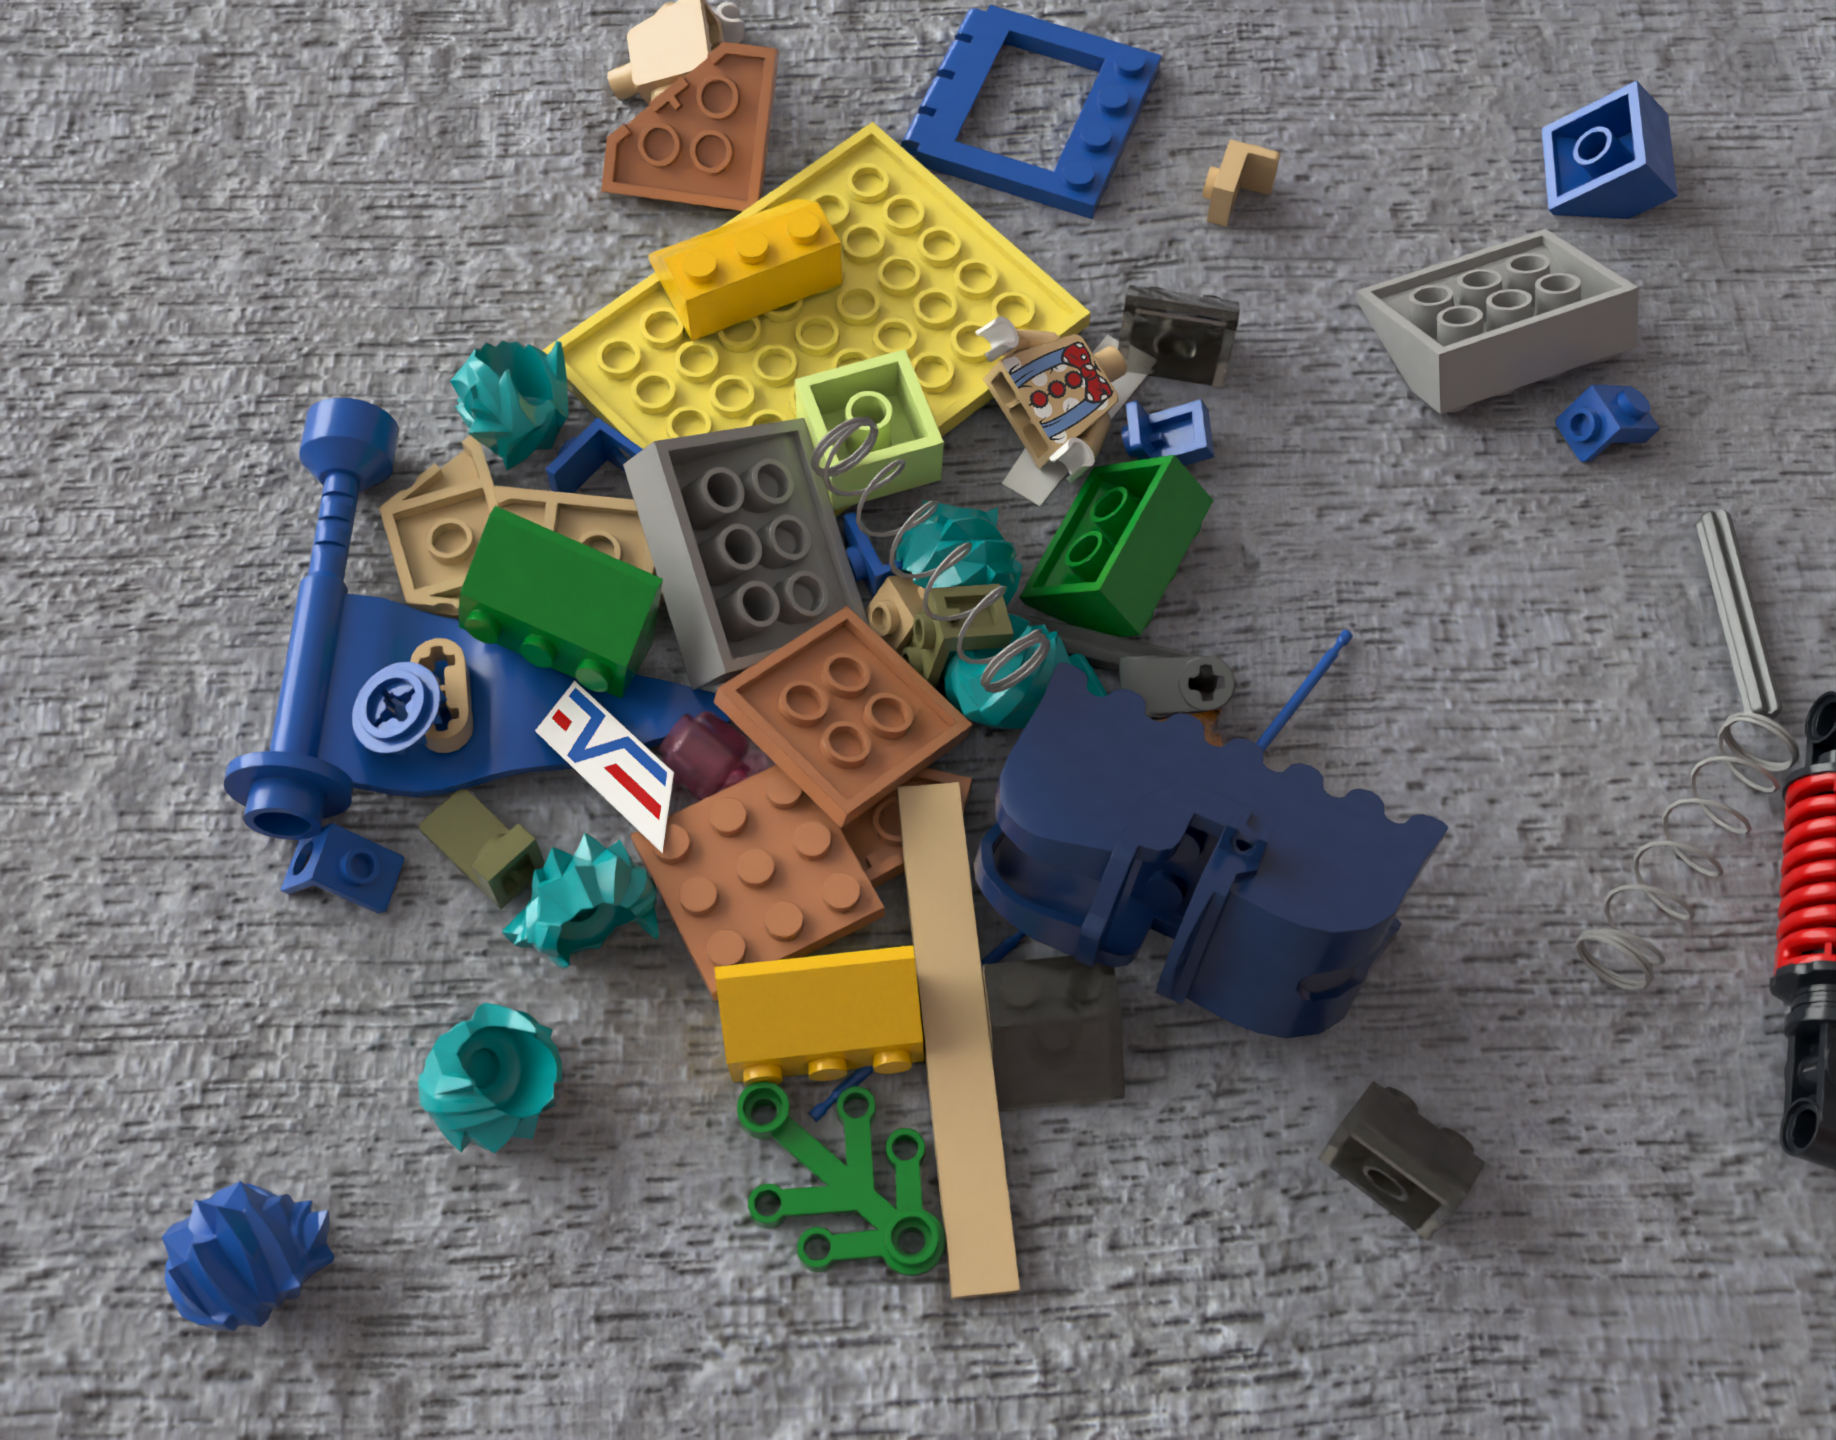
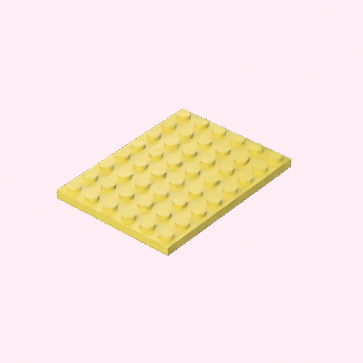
M871 122L722 225L725 226L794 199L816 201L841 242L842 284L691 341L658 276L654 272L560 337L557 341L562 343L568 389L596 418L598 417L642 449L658 440L797 419L795 379L904 349L908 354L939 432L943 437L994 398L983 378L1000 359L1006 356H1001L989 362L985 354L992 347L983 336L978 337L975 331L995 318L1002 316L1010 320L1017 329L1049 331L1063 338L1072 334H1078L1088 327L1091 312L874 122ZM555 342L547 346L542 351L546 354H549L552 348L554 347ZM850 506L834 510L835 518Z

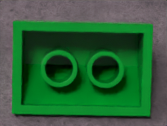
M1175 455L1093 467L1019 598L1025 605L1072 626L1120 637L1141 636L1143 630L1150 624L1153 612L1168 584L1176 576L1178 566L1191 541L1199 533L1202 521L1214 500Z
M494 506L489 514L460 591L459 628L466 630L480 642L487 644L496 643L521 654L528 662L541 668L550 667L571 676L592 691H605L622 699L652 647L663 579Z

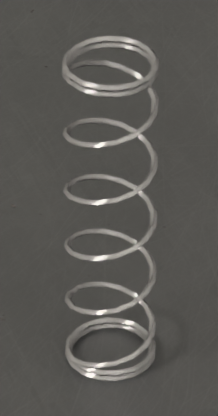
M855 417L842 422L830 430L813 451L810 462L812 470L817 475L824 477L827 489L834 494L842 496L862 495L856 515V523L861 532L875 537L896 535L889 558V565L894 574L901 578L911 579L931 576L923 598L922 607L926 616L938 621H953L968 617L959 633L957 653L959 658L968 664L989 663L984 669L980 680L981 686L985 688V691L990 693L1002 692L1028 677L1043 662L1050 650V640L1046 638L1045 634L1041 633L1042 629L1033 630L1028 635L1014 641L994 657L981 660L967 657L962 649V640L967 628L979 611L987 608L1005 594L1007 586L995 588L975 608L963 613L943 617L931 612L928 606V595L933 583L942 571L959 562L971 551L972 543H964L957 547L937 568L927 572L905 574L897 569L894 562V554L899 540L905 531L914 528L928 519L937 510L939 501H930L921 506L901 528L882 533L870 531L861 520V511L867 496L871 491L884 486L898 476L904 469L906 460L897 459L888 464L873 478L867 488L851 492L840 491L832 486L829 477L848 471L864 459L875 445L879 430L874 420L869 417ZM869 426L870 432L864 443L844 461L830 467L832 459L841 444L859 427ZM838 439L828 456L825 468H820V459L826 450ZM899 465L893 473L878 482L887 472ZM929 509V511H927L924 515H922L920 518L916 520L918 516H920L924 511ZM1041 643L1032 657L1019 669L997 682L990 683L999 669L1012 657L1034 644Z
M1738 712L1728 716L1718 732V747L1722 756L1709 757L1698 762L1690 773V786L1695 798L1679 799L1669 804L1662 814V828L1667 841L1650 842L1639 847L1634 855L1633 869L1639 884L1621 885L1611 890L1606 896L1604 912L1611 929L1584 931L1575 942L1579 957L1596 975L1613 985L1629 990L1647 989L1652 983L1655 976L1651 963L1664 964L1666 961L1664 955L1657 947L1641 937L1620 931L1610 915V902L1615 894L1623 890L1640 889L1644 890L1648 897L1669 914L1679 919L1693 920L1695 914L1691 906L1684 900L1668 891L1645 884L1639 871V859L1646 850L1654 846L1667 845L1671 846L1679 857L1697 871L1708 876H1722L1724 871L1720 863L1713 856L1697 847L1673 841L1668 830V816L1674 808L1685 803L1695 802L1700 805L1713 821L1725 829L1737 834L1750 833L1752 830L1748 819L1740 812L1723 803L1699 797L1696 789V775L1701 767L1708 763L1724 760L1731 771L1746 784L1763 792H1777L1780 788L1778 781L1769 771L1782 772L1791 769L1800 757L1799 747L1793 736L1779 723L1756 713ZM1738 721H1748L1765 727L1786 743L1790 750L1791 759L1779 763L1753 755L1734 739L1730 726ZM1723 740L1738 757L1726 756ZM1731 761L1753 767L1765 774L1774 785L1772 788H1767L1756 784L1737 770ZM1705 804L1724 809L1733 814L1745 824L1746 828L1739 829L1730 826L1712 813ZM1678 847L1706 858L1718 870L1713 872L1699 866L1690 860ZM1652 892L1675 901L1687 910L1689 914L1684 915L1671 909ZM1626 938L1649 948L1659 959L1643 953ZM1589 939L1602 941L1627 954L1640 966L1645 974V980L1628 979L1609 970L1590 954L1585 947L1584 941Z

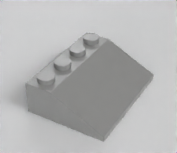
M1547 229L1356 291L1358 305L1412 392L1440 414L1461 411L1469 404L1493 396L1508 395L1519 387L1542 379L1560 377L1566 371L1592 362L1607 361L1616 354L1637 347L1639 287Z
M804 418L654 441L623 464L657 576L663 579L661 590L692 690L731 680L846 606L869 626L823 477L817 475L812 470L810 464L814 448Z

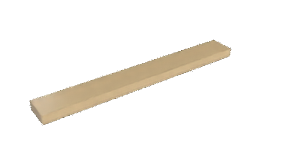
M959 782L897 787V805L912 943L915 954L951 1300L1014 1294L1020 1291L960 785Z

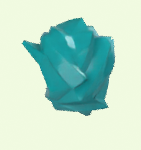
M502 340L497 346L486 342L480 350L475 348L464 365L450 380L459 396L456 399L459 404L455 408L469 428L468 434L501 457L506 471L527 459L536 449H552L557 434H559L560 429L569 417L565 359L562 343L557 340L549 354L530 344H527L525 347L517 341L506 342Z
M923 500L922 506L930 501ZM938 503L937 510L928 519L914 528L905 531L902 541L895 550L896 561L900 562L903 560L902 570H906L905 574L910 572L917 574L937 568L957 547L964 543H972L971 551L959 562L942 571L933 583L932 588L1000 584V586H1007L1006 592L1003 595L1006 607L1017 591L1023 565L1016 560L1017 554L1014 543L1005 541L996 528L998 507L985 512L974 508H960ZM927 509L926 511H924V512L921 514V516L924 515L927 511H929V509ZM931 576L913 579V584L926 589Z
M1008 614L1014 633L1010 644L1036 629H1042L1041 633L1045 634L1046 638L1050 640V650L1038 668L1015 686L1002 692L990 693L985 691L980 681L984 669L989 663L968 664L959 658L957 651H951L939 680L945 685L947 700L970 720L993 728L1021 729L1026 727L1041 702L1058 662L1070 664V660L1060 636L1058 637L1057 631L1049 633L1045 624L1028 625L1031 623L1030 621L1017 615ZM1041 643L1034 644L1012 657L999 669L990 683L997 682L1019 669L1032 657ZM1004 648L965 650L963 652L971 659L981 660L996 656Z
M584 832L580 845L574 855L555 847L551 848L544 867L535 869L533 872L532 898L529 899L526 907L504 928L502 933L514 946L535 948L539 953L546 955L554 964L565 969L570 966V955L587 949H600L614 930L623 924L636 922L651 937L658 939L659 930L655 912V904L657 902L656 886L647 871L633 862L621 839L605 848L599 841Z
M485 1002L477 1006L471 1020L461 1021L450 1031L439 1036L425 1060L423 1073L419 1074V1105L431 1116L447 1140L461 1153L470 1142L495 1154L511 1137L533 1139L540 1112L556 1106L554 1082L562 1081V1061L557 1048L558 1045L551 1039L553 1029L540 1025L536 1019L524 1011L512 1010L504 1006Z

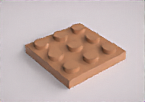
M848 606L719 686L714 699V703L841 828L964 741L973 726L963 714Z
M777 764L668 816L663 854L639 831L630 834L632 843L647 873L654 882L663 904L714 1001L718 1000L714 967L802 958L885 916L884 906L840 827Z

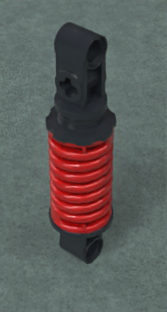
M1828 691L1813 703L1806 718L1805 734L1807 744L1805 767L1790 773L1785 778L1782 787V797L1786 807L1783 821L1785 837L1782 842L1784 857L1780 867L1782 881L1779 886V895L1781 902L1777 912L1780 923L1776 930L1778 945L1775 950L1773 977L1770 978L1769 989L1773 996L1782 1000L1786 1005L1791 1006L1790 1013L1784 1019V1035L1788 1038L1787 1062L1784 1068V1115L1779 1132L1781 1147L1790 1156L1836 1171V692ZM1816 1066V1069L1803 1072L1805 1069Z

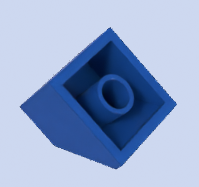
M1637 80L1541 128L1548 210L1553 215L1630 219L1678 197L1668 113Z

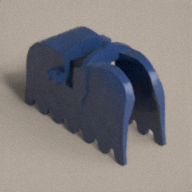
M1058 662L1041 702L1011 750L1000 774L995 791L997 822L981 839L974 862L976 882L992 907L1010 924L1032 939L1075 957L1074 960L1094 968L1096 963L1114 968L1128 966L1136 959L1150 929L1174 939L1155 993L1182 1005L1185 999H1188L1233 1024L1259 1034L1281 1038L1318 1035L1343 1020L1373 966L1399 931L1402 923L1395 916L1449 827L1443 821L1423 814L1413 815L1405 823L1392 822L1384 814V802L1378 795L1369 790L1361 788L1352 789L1344 797L1331 796L1324 790V777L1317 769L1310 765L1297 763L1291 764L1283 772L1272 771L1263 763L1264 752L1253 741L1236 738L1230 740L1224 746H1213L1204 739V726L1201 721L1192 715L1179 713L1173 714L1165 721H1154L1145 714L1146 702L1138 693L1128 689H1116L1107 696H1095L1087 689L1088 677L1084 671L1069 663Z

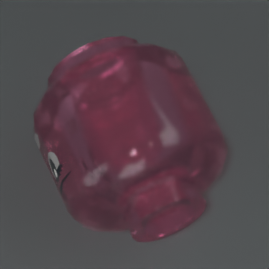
M704 711L695 717L686 713L671 729L658 749V752L665 756L662 762L674 772L673 782L698 801L745 780L752 771V768L744 763L750 748L748 739L710 711Z

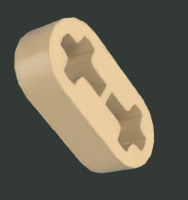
M434 638L418 646L412 654L410 662L421 664L432 672L436 668V662L441 660L447 661L448 666L444 670L445 685H439L447 698V701L442 705H447L452 720L448 722V730L437 731L435 725H432L425 734L427 744L424 745L437 753H450L459 750L467 744L473 732L470 672L463 651L455 642L444 638Z

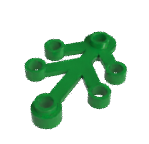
M761 1081L749 1085L742 1091L737 1101V1114L742 1129L756 1139H774L826 1185L781 1189L779 1186L770 1183L757 1186L748 1198V1210L754 1223L762 1228H775L782 1224L786 1217L857 1212L876 1229L835 1235L822 1227H813L806 1230L798 1240L797 1253L801 1264L807 1270L823 1272L831 1268L835 1261L882 1258L889 1268L898 1274L919 1276L929 1272L939 1263L945 1249V1234L939 1220L933 1214L924 1210L922 1206L920 1165L925 1156V1143L917 1131L910 1128H900L892 1132L886 1141V1159L889 1165L896 1170L895 1209L874 1190L870 1124L876 1115V1103L874 1096L869 1090L860 1086H852L845 1089L837 1099V1115L845 1129L847 1166L790 1117L788 1097L781 1087L771 1082ZM861 1099L867 1103L869 1108L862 1117L853 1118L844 1111L845 1105L850 1100ZM762 1105L772 1106L777 1111L775 1119L768 1124H759L752 1118L754 1111ZM907 1140L916 1145L918 1152L912 1159L901 1160L893 1153L894 1146L900 1141ZM765 1196H774L781 1202L779 1211L772 1216H763L756 1210L758 1201ZM914 1232L923 1238L925 1244L921 1251L909 1254L900 1248L899 1240L906 1233ZM814 1239L825 1240L830 1245L829 1254L824 1259L818 1261L808 1258L805 1254V1248L810 1241Z

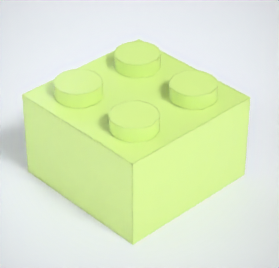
M905 349L795 379L796 418L805 419L814 449L830 430L849 419L869 417L878 426V437L869 454L848 471L829 477L832 486L846 492L867 488L869 483L883 468L897 459L906 460L904 469L892 481L871 491L865 502L941 480L944 441ZM869 426L859 427L841 444L832 459L830 467L844 461L864 443L870 432ZM838 439L826 450L820 459V468H825L828 456ZM899 465L887 472L878 482L893 473ZM827 489L833 511L859 504L862 495H836Z

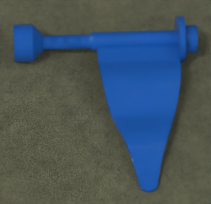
M329 398L321 400L309 408L305 419L299 459L304 468L324 487L308 575L300 581L270 750L248 753L234 758L227 765L223 785L226 793L233 800L246 807L244 822L250 829L278 839L301 840L314 837L321 831L323 818L339 815L350 807L354 788L394 796L425 797L456 792L459 789H467L512 775L574 769L535 732L574 681L647 748L672 741L722 735L730 726L731 719L714 703L716 695L714 692L701 689L692 690V687L679 683L635 675L621 699L605 691H592L584 687L577 679L550 667L541 668L528 662L521 654L496 643L487 644L480 642L466 630L459 628L458 619L441 617L382 597L348 594L344 578L358 496L360 492L387 481L392 475L399 427L395 419L387 411L363 400ZM434 638H444L455 642L462 649L470 672L473 732L467 744L459 750L450 753H437L428 749L424 744L415 743L410 746L406 757L394 753H388L385 757H382L362 745L353 730L352 712L355 700L365 683L375 673L389 665L399 662H410L416 648L425 641ZM445 660L436 662V668L432 671L440 679L439 685H445L444 670L448 666ZM394 697L392 702L396 705L394 708L397 712L396 719L404 722L408 718V712L405 708L407 704L403 701L400 702ZM441 705L439 707V715L443 723L435 724L437 731L448 730V722L452 720L447 705Z

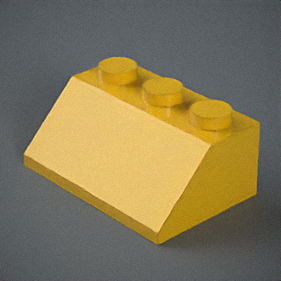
M794 199L648 254L649 261L691 341L842 284L841 242L818 202L804 199Z
M914 945L714 967L726 1063L733 1083L744 1081V1085L748 1087L753 1083L766 1081L778 1085L782 1083L783 1077L806 1074L809 1075L811 1080L831 1081L845 1077L848 1074L847 1070L866 1066H873V1070L876 1073L894 1074L909 1070L914 1062L924 1061Z

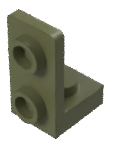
M1000 584L931 588L928 595V606L930 611L937 616L957 615L975 608L985 596L999 587ZM1003 596L987 608L979 611L963 637V651L1006 648L1010 644L1014 633ZM922 609V612L916 613L914 617L913 636L909 647L903 648L901 657L936 688L949 653L957 651L959 633L968 617L953 621H938L926 616L924 609Z
M467 789L457 790L419 824L421 833L500 909L505 907L533 881L535 869H541L545 865L536 839L518 823L510 830Z

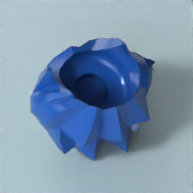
M241 1181L218 1190L208 1199L201 1201L194 1199L191 1215L183 1221L171 1225L162 1237L169 1256L165 1267V1282L176 1309L184 1319L213 1330L236 1331L237 1327L243 1325L263 1326L270 1318L273 1308L281 1307L285 1299L298 1298L303 1283L314 1273L333 1263L335 1256L326 1243L330 1227L329 1211L312 1212V1200L294 1202L289 1194L278 1196L260 1186L244 1184Z

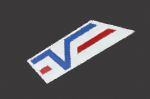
M574 681L535 732L663 854L674 772Z

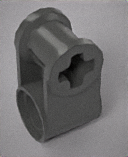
M1154 655L1119 658L1120 689L1132 690L1143 697L1146 702L1145 714L1147 717L1172 716L1176 712L1219 709L1227 704L1235 693L1236 680L1234 672L1227 663L1217 657ZM1212 666L1213 674L1225 679V687L1215 690L1214 700L1204 701L1202 691L1192 690L1191 686L1192 679L1201 677L1202 667Z

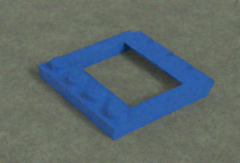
M989 5L987 11L971 8L965 15L955 35V41L951 43L937 71V77L933 79L918 108V114L914 116L901 142V147L909 154L916 156V160L925 168L1093 220L1158 75L1162 55L994 5ZM1003 44L1099 72L1054 171L955 141Z

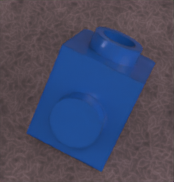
M1592 384L1555 420L1556 426L1580 462L1593 461L1611 443H1645L1660 430V427L1649 413L1651 407L1648 400L1632 386Z
M1202 399L1149 415L1138 400L1126 403L1128 424L1122 426L1121 434L1124 447L1130 458L1137 457L1138 460L1175 455L1184 466L1214 458L1209 410Z

